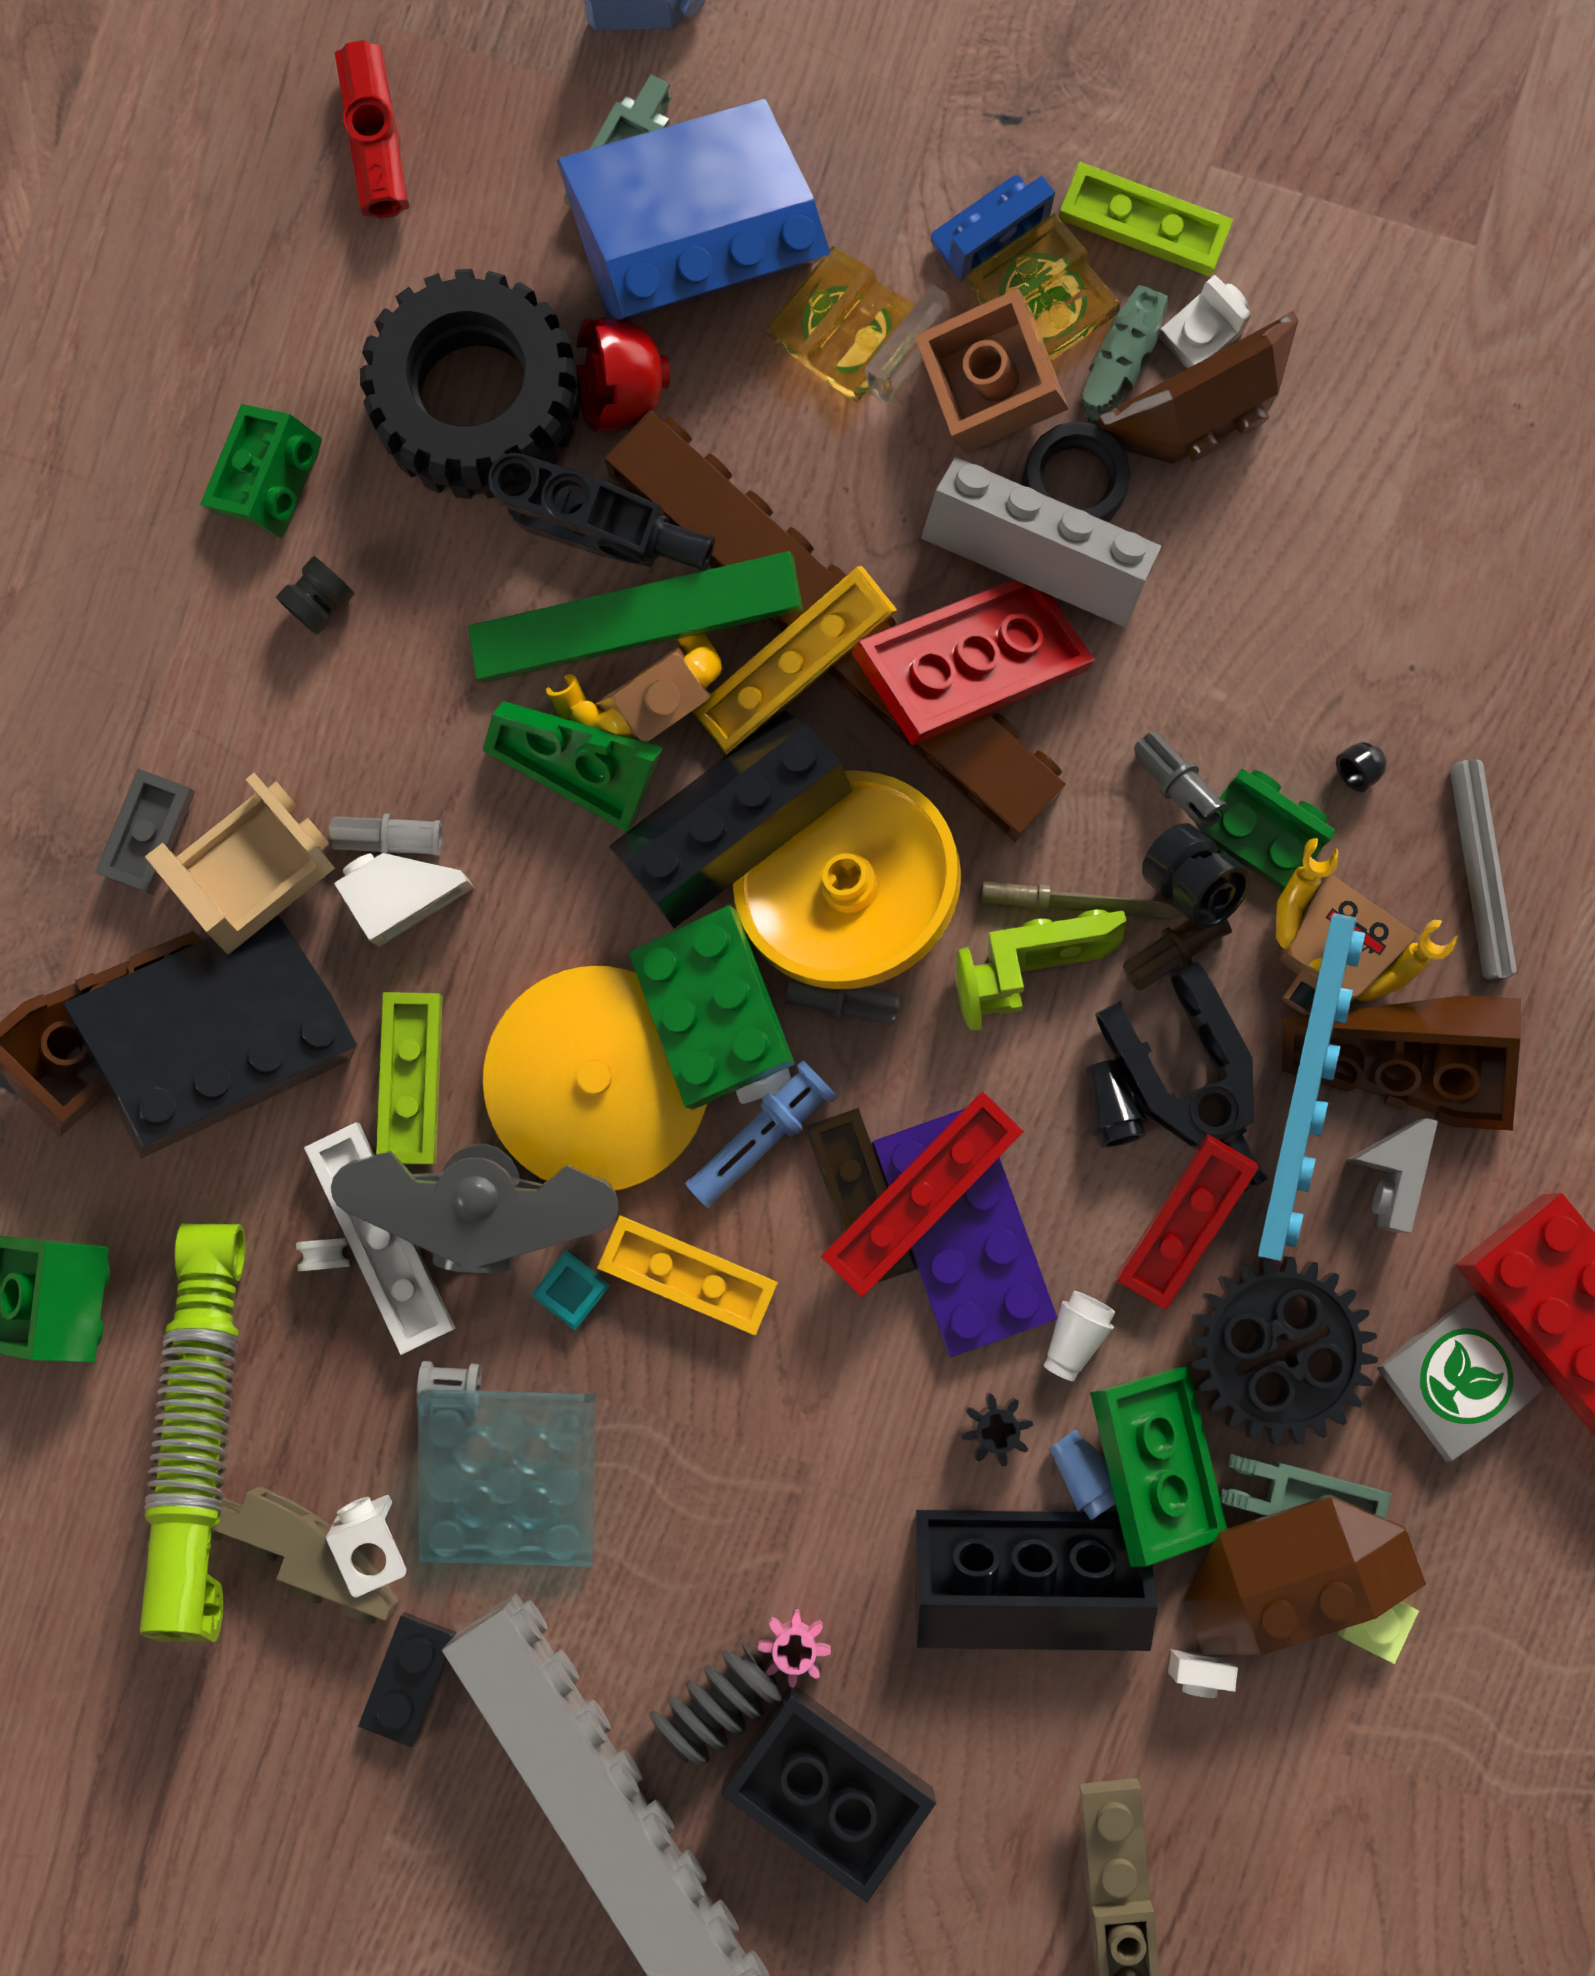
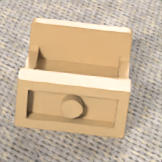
M252 773L245 779L254 790L253 796L177 857L164 843H161L145 856L206 933L228 955L335 869L321 851L329 845V842L308 817L298 824L290 815L298 806L277 781L267 788L255 773Z

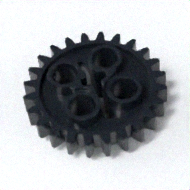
M1284 1256L1279 1272L1276 1271L1272 1259L1262 1257L1260 1258L1259 1274L1257 1275L1248 1264H1239V1283H1236L1227 1276H1220L1218 1280L1225 1294L1222 1297L1209 1293L1203 1294V1299L1212 1308L1210 1315H1192V1319L1205 1329L1203 1335L1187 1337L1188 1343L1202 1348V1356L1188 1361V1366L1205 1370L1207 1374L1194 1386L1198 1391L1214 1390L1216 1392L1207 1406L1209 1410L1217 1412L1227 1406L1230 1408L1225 1420V1425L1235 1428L1244 1419H1247L1246 1436L1256 1440L1264 1426L1267 1427L1269 1442L1274 1445H1280L1285 1429L1288 1430L1293 1442L1297 1444H1304L1305 1427L1308 1426L1317 1436L1324 1438L1327 1436L1324 1419L1329 1417L1334 1422L1345 1425L1347 1421L1340 1407L1344 1403L1359 1408L1363 1405L1359 1397L1353 1392L1355 1385H1373V1381L1369 1377L1360 1373L1361 1365L1377 1363L1378 1357L1363 1352L1362 1344L1371 1342L1377 1338V1335L1373 1332L1359 1330L1358 1324L1365 1320L1370 1313L1366 1309L1350 1310L1348 1307L1357 1294L1355 1289H1345L1338 1293L1334 1291L1340 1276L1337 1273L1330 1272L1320 1281L1317 1280L1318 1263L1308 1261L1300 1274L1297 1273L1295 1257ZM1298 1295L1306 1302L1308 1315L1303 1324L1292 1328L1284 1320L1283 1308L1288 1299ZM1247 1319L1252 1322L1256 1329V1341L1251 1348L1240 1352L1232 1344L1231 1330L1237 1322ZM1325 1325L1328 1328V1333L1324 1337L1289 1349L1286 1352L1288 1359L1286 1363L1283 1360L1269 1358L1253 1366L1243 1374H1237L1236 1372L1238 1364L1275 1351L1278 1348L1275 1339L1277 1337L1286 1341H1297L1320 1326ZM1323 1348L1331 1356L1332 1370L1324 1379L1315 1380L1309 1373L1308 1360L1312 1353ZM1273 1372L1280 1380V1394L1272 1403L1262 1404L1256 1396V1383L1264 1374Z

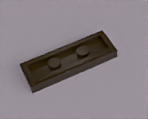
M859 1108L805 1126L842 1234L887 1189ZM909 1251L878 1282L915 1270Z

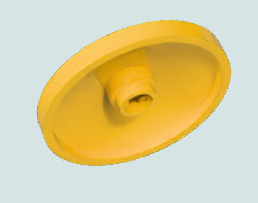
M856 770L844 771L853 792L733 883L737 913L750 940L773 967L799 982L826 989H856L891 979L911 968L935 946L947 929L955 912L961 885V868L957 848L945 819L933 803L920 791L899 779L881 773Z
M610 966L577 967L553 974L539 981L519 996L506 1010L491 1036L486 1051L483 1067V1091L492 1126L509 1153L528 1171L545 1181L568 1164L593 1177L606 1180L612 1185L614 1191L642 1184L666 1170L683 1154L696 1136L707 1109L708 1103L694 1110L684 1106L637 974L626 969Z

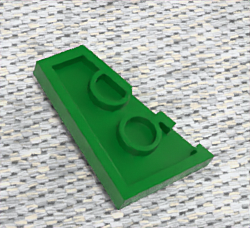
M503 701L492 714L482 751L628 832L638 818L663 747Z

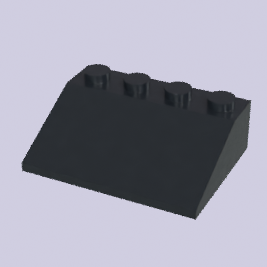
M279 914L229 955L212 938H209L63 1003L141 1159L351 1060L358 1046L331 993Z

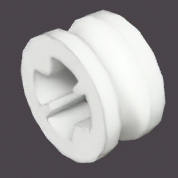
M339 1238L296 1243V1250L301 1251L303 1254L302 1262L297 1264L298 1272L350 1267L349 1259L344 1258L342 1254L343 1248L348 1245L347 1239Z

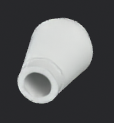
M1074 1291L1069 1302L1062 1301L1047 1353L1048 1357L1043 1366L1061 1378L1075 1381L1078 1373L1082 1371L1114 1329L1110 1322L1115 1311L1093 1297Z

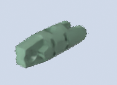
M1138 285L1113 319L1102 344L1089 366L1090 375L1085 382L1086 387L1082 388L1081 399L1082 404H1085L1083 410L1085 411L1084 416L1087 418L1088 423L1096 425L1100 415L1120 406L1126 393L1133 390L1143 367L1158 341L1160 329L1168 309V296L1148 287Z

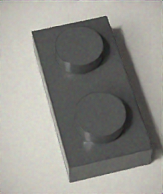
M137 769L95 873L154 895L161 876L145 856L161 843H164L172 851L195 791L184 785Z

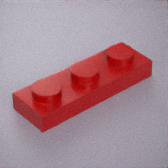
M1207 1134L1118 1271L1117 1282L1167 1310L1258 1170L1257 1163Z

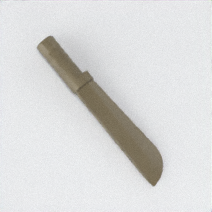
M982 881L980 902L987 904L1047 910L1048 906L1086 911L1105 910L1108 913L1124 910L1125 915L1160 919L1181 917V912L1174 905L1161 901L1051 891L1050 885L1041 884L1039 886H1026Z

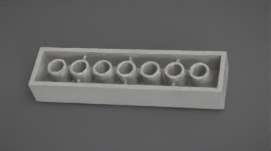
M514 1593L460 1629L442 1649V1652L646 1975L770 1976L757 1953L752 1950L745 1954L734 1934L739 1932V1928L726 1904L722 1900L713 1903L705 1891L702 1883L707 1881V1877L695 1855L689 1849L681 1853L669 1833L674 1831L675 1827L664 1806L658 1799L650 1803L637 1784L643 1780V1776L630 1753L626 1749L618 1753L606 1735V1732L611 1730V1726L601 1707L594 1699L587 1703L574 1684L579 1680V1675L570 1658L562 1649L554 1653L542 1633L547 1631L548 1627L535 1604L531 1600L523 1604L517 1593Z

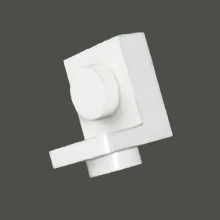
M1214 275L1205 283L1201 294L1160 329L1158 338L1188 369L1227 348L1242 335L1251 317V312L1248 310V303L1243 294L1234 285L1229 283L1225 285Z

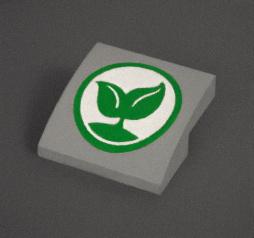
M1475 1295L1462 1299L1427 1331L1411 1337L1377 1367L1378 1371L1446 1462L1453 1461L1483 1440L1544 1390V1387Z

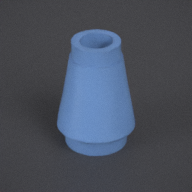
M1077 1429L1049 1448L1077 1511L1083 1509L1090 1520H1093L1116 1504L1106 1459L1085 1438H1082Z

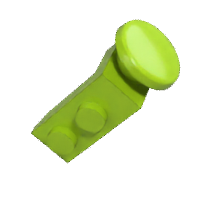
M1090 910L1080 914L1077 918L1055 922L1049 919H1034L1018 928L989 932V963L974 966L969 947L959 949L955 956V981L959 1005L967 1027L971 1031H982V1015L1000 1013L1001 1015L1022 1011L1023 1006L1020 993L1024 992L1021 972L1099 960L1123 945L1126 925L1124 910L1111 913L1105 910Z

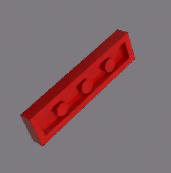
M982 1091L820 1257L853 1290L863 1297L1024 1131Z

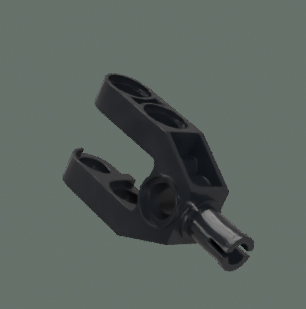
M519 453L502 455L493 463L489 470L488 483L490 490L499 502L507 508L508 513L517 525L527 532L605 558L651 568L654 560L659 556L695 567L699 571H705L710 563L715 547V538L713 536H706L669 524V517H666L660 505L608 482ZM524 468L530 472L531 479L519 486L515 485L510 494L503 493L501 487L502 479L509 470ZM565 486H578L581 489H583L584 494L571 490L570 488ZM520 513L534 517L535 519H527L521 516ZM571 530L585 534L586 536L576 535L572 533Z
M1194 962L1171 974L1170 979L1182 1007L1219 1075L1215 1083L1195 1089L1185 1098L1178 1099L1174 1092L1168 1093L1148 1056L1152 1050L1147 1041L1144 1043L1140 1041L1130 1020L1123 1011L1121 1000L1097 1012L1095 1016L1115 1059L1119 1060L1122 1072L1146 1115L1194 1150L1198 1149L1205 1136L1209 1134L1257 1163L1258 1170L1244 1190L1245 1192L1252 1189L1251 1186H1257L1268 1179L1266 1174H1263L1243 1136L1247 1132L1245 1127L1254 1123L1253 1058L1207 972L1198 962ZM1206 1095L1217 1098L1224 1108V1117L1216 1127L1205 1124L1199 1117L1198 1104Z

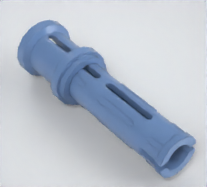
M804 1060L797 1065L799 1072L774 1095L767 1093L762 1098L763 1102L760 1106L763 1110L728 1141L691 1179L685 1182L688 1189L708 1209L786 1134L792 1137L794 1134L798 1135L803 1131L802 1123L826 1100L833 1102L838 1097ZM809 1087L811 1091L795 1107L791 1108L790 1103ZM773 1120L776 1125L766 1134H762V1130ZM752 1139L756 1141V1144L723 1175L719 1174V1170Z

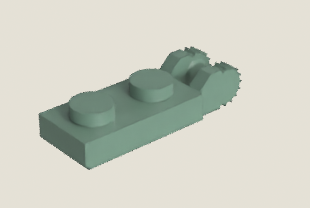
M1231 1454L1228 1467L1234 1468L1235 1472L1271 1479L1267 1498L1262 1500L1250 1496L1247 1492L1232 1488L1229 1490L1222 1489L1220 1496L1221 1503L1262 1514V1517L1332 1495L1386 1519L1392 1493L1275 1461V1465Z

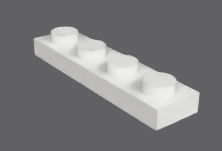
M355 1122L304 1147L400 1355L456 1329L417 1245L344 1212L336 1205L332 1198L331 1184L338 1170L353 1160L374 1155L360 1123Z

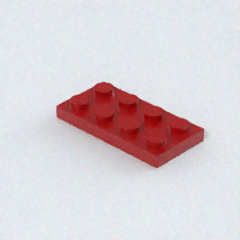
M1015 579L858 641L852 651L854 658L912 746L1086 672L1095 661L1054 598Z

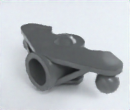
M484 1143L468 1145L455 1152L445 1164L441 1173L411 1174L390 1150L363 1159L353 1160L342 1166L334 1175L331 1184L332 1198L336 1205L344 1212L432 1252V1262L434 1265L443 1269L466 1273H499L508 1271L513 1267V1257L603 1231L611 1226L619 1211L618 1196L612 1185L606 1180L593 1177L568 1164L544 1184L520 1179L519 1170L513 1159L499 1147Z

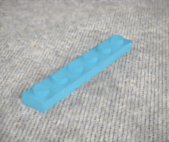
M1336 913L1331 917L1258 1256L1281 1261L1285 1245L1296 1248L1304 1214L1293 1212L1298 1190L1309 1192L1316 1158L1305 1156L1310 1134L1321 1137L1328 1103L1317 1100L1322 1078L1334 1079L1340 1052V1046L1330 1044L1334 1022L1346 1024L1353 993L1351 989L1342 988L1346 966L1358 967L1365 933L1354 931L1357 921L1356 917Z

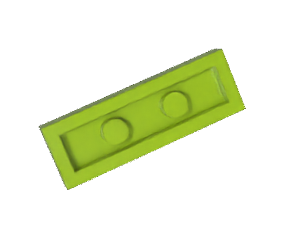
M1080 161L1058 216L1060 221L1209 277L1212 276L1234 220Z
M383 992L376 1155L391 1150L402 1164H437L443 995L440 993Z

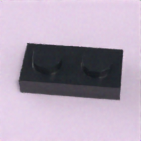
M404 1612L399 1618L358 1727L412 1748L416 1743L447 1662L442 1649L457 1632Z

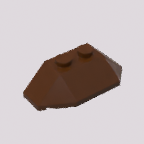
M1294 311L1282 316L1264 328L1100 415L1096 425L1114 435L1125 451L1171 464L1187 456H1190L1192 461L1207 456L1221 445L1220 438L1236 429L1240 435L1247 434L1269 419L1267 412L1279 394L1299 321Z
M1329 1495L1219 1531L1201 1563L1192 1584L1187 1589L1183 1602L1203 1656L1263 1655L1374 1620L1425 1586L1426 1583L1405 1526L1391 1520L1388 1521L1363 1508Z

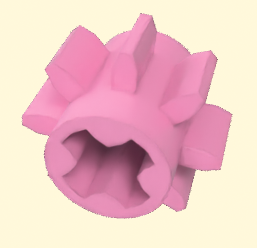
M794 1609L792 1621L786 1622L783 1625L778 1619L771 1617L769 1625L775 1633L773 1640L763 1639L758 1643V1650L764 1653H772L773 1659L766 1667V1674L768 1676L773 1675L780 1669L788 1674L790 1687L795 1686L797 1675L803 1674L806 1671L810 1676L818 1679L820 1671L815 1663L816 1656L831 1655L830 1645L816 1643L815 1637L821 1632L823 1622L818 1620L810 1626L802 1623L799 1609ZM790 1635L801 1636L802 1646L810 1648V1650H802L800 1652L799 1660L788 1659L787 1650L778 1648V1645H788Z

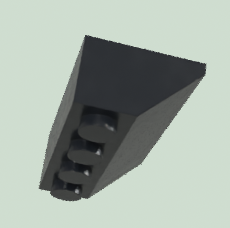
M784 711L614 841L609 847L675 929L853 792L841 762L807 723Z
M916 1510L915 1610L917 1648L1151 1651L1158 1610L1153 1565L1130 1567L1118 1513L1103 1512L1093 1520H1090L1086 1512Z

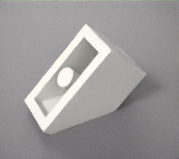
M369 853L355 859L343 869L345 876L334 883L369 941L378 947L474 889L470 880L461 870L385 853L375 858Z

